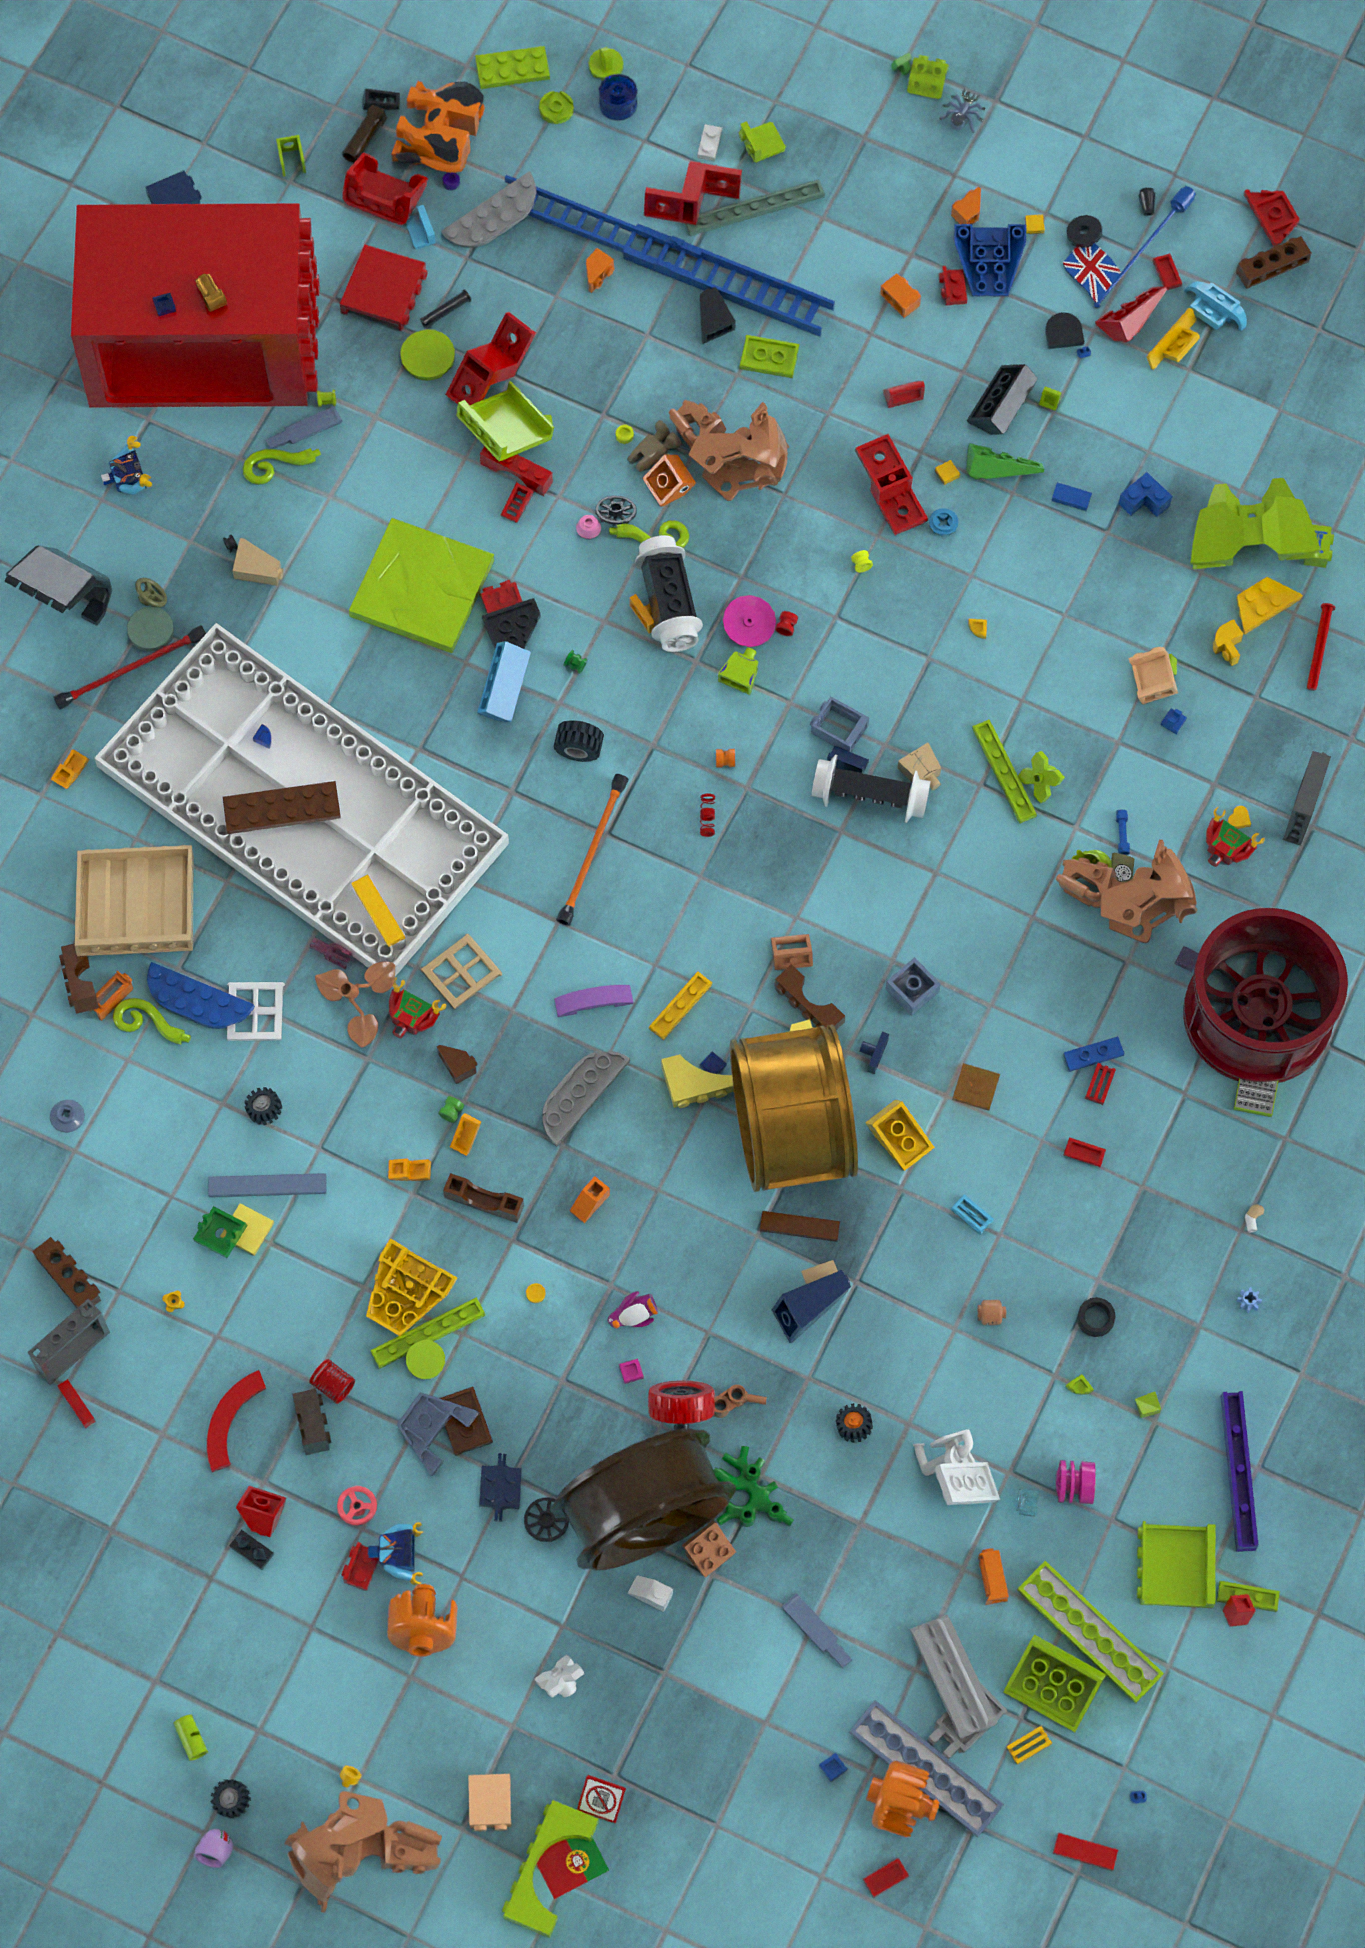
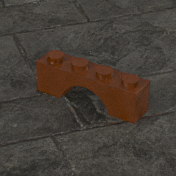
M75 943L61 946L62 954L59 955L61 966H65V968H62L64 980L68 979V982H65L67 993H71L68 996L70 1007L74 1006L76 1014L98 1009L99 1006L93 983L79 979V976L86 969L90 968L88 956H77Z
M792 964L775 978V990L780 995H785L789 999L790 1005L795 1009L798 1008L806 1020H810L816 1025L815 1028L825 1026L827 1029L828 1025L833 1024L837 1030L845 1023L846 1016L833 1003L816 1005L805 998L802 991L805 976Z
M452 1173L449 1174L443 1189L444 1198L516 1223H518L524 1208V1198L507 1192L495 1193L476 1186L469 1179Z

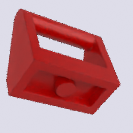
M915 381L884 389L883 393L888 408L923 400L925 384L924 381Z

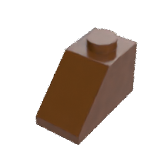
M443 1045L436 1046L439 1057L456 1084L476 1074V1066L478 1064L475 1058L469 1056L466 1051Z

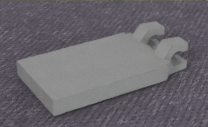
M981 1684L998 1721L1007 1712V1709ZM946 1711L935 1722L934 1728L936 1730L928 1737L927 1741L933 1746L943 1736L951 1745L943 1751L942 1755L950 1759L957 1751L959 1753L967 1751L990 1727L959 1738Z

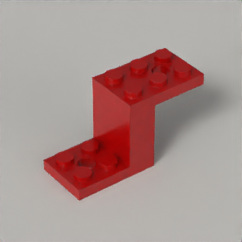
M689 161L682 193L646 187L644 216L697 225L704 193L735 199L740 198L742 170Z
M505 313L491 342L466 352L445 395L457 404L465 400L469 405L484 400L491 385L515 376L536 332L512 313ZM511 333H513L516 337L515 342H513L511 339ZM466 385L470 388V394L466 392Z

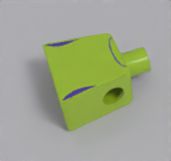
M746 648L744 654L734 652L719 671L718 682L750 695L759 662L754 659L756 651L752 648Z

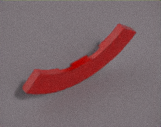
M259 1370L247 1375L233 1385L220 1400L212 1415L207 1434V1454L212 1472L231 1465L228 1456L227 1439L229 1428L237 1411L253 1396L266 1390Z

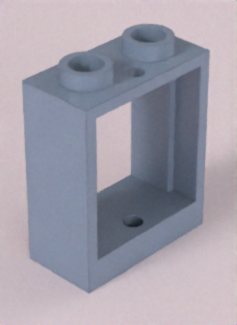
M830 696L828 701L822 703L819 715H815L811 720V733L833 746L852 752L869 725V717ZM831 710L856 723L846 741L821 728Z

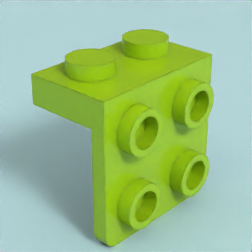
M919 55L918 58L914 57L907 92L940 99L949 64H946V60L936 58L935 61H930L928 56Z
M747 121L740 123V131L738 132L740 140L744 142L749 156L751 155L754 163L786 150V146L773 122H767L752 129Z

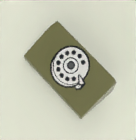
M1114 852L1112 853L1111 862L1112 868L1116 872V880L1119 882L1132 880L1135 859L1131 856Z

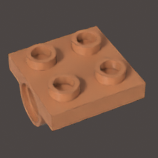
M713 1520L682 1545L688 1559L705 1578L736 1553L722 1530Z

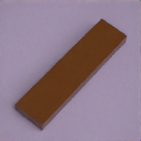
M762 1211L760 1231L837 1242L840 1221Z

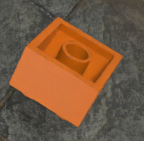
M664 455L642 478L660 507L686 495L696 484L678 455Z

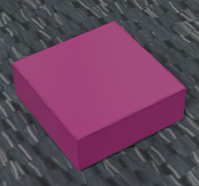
M638 1358L619 1364L625 1384L644 1379Z

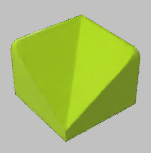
M1155 1391L1135 1399L1141 1418L1160 1413L1161 1407Z

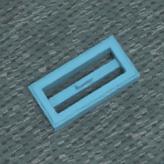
M965 1194L951 1208V1211L980 1235L994 1220ZM964 1201L965 1203H967L971 1208H973L987 1221L984 1222L982 1219H980L975 1213H973L964 1204H962V1202ZM958 1207H960L964 1212H966L970 1217H972V1218H973L976 1222H978L982 1227H980L978 1224H976L972 1219H970L966 1214H964L960 1209H958Z

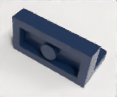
M834 746L832 752L827 757V761H831L837 755L836 768L863 774L869 763V759Z

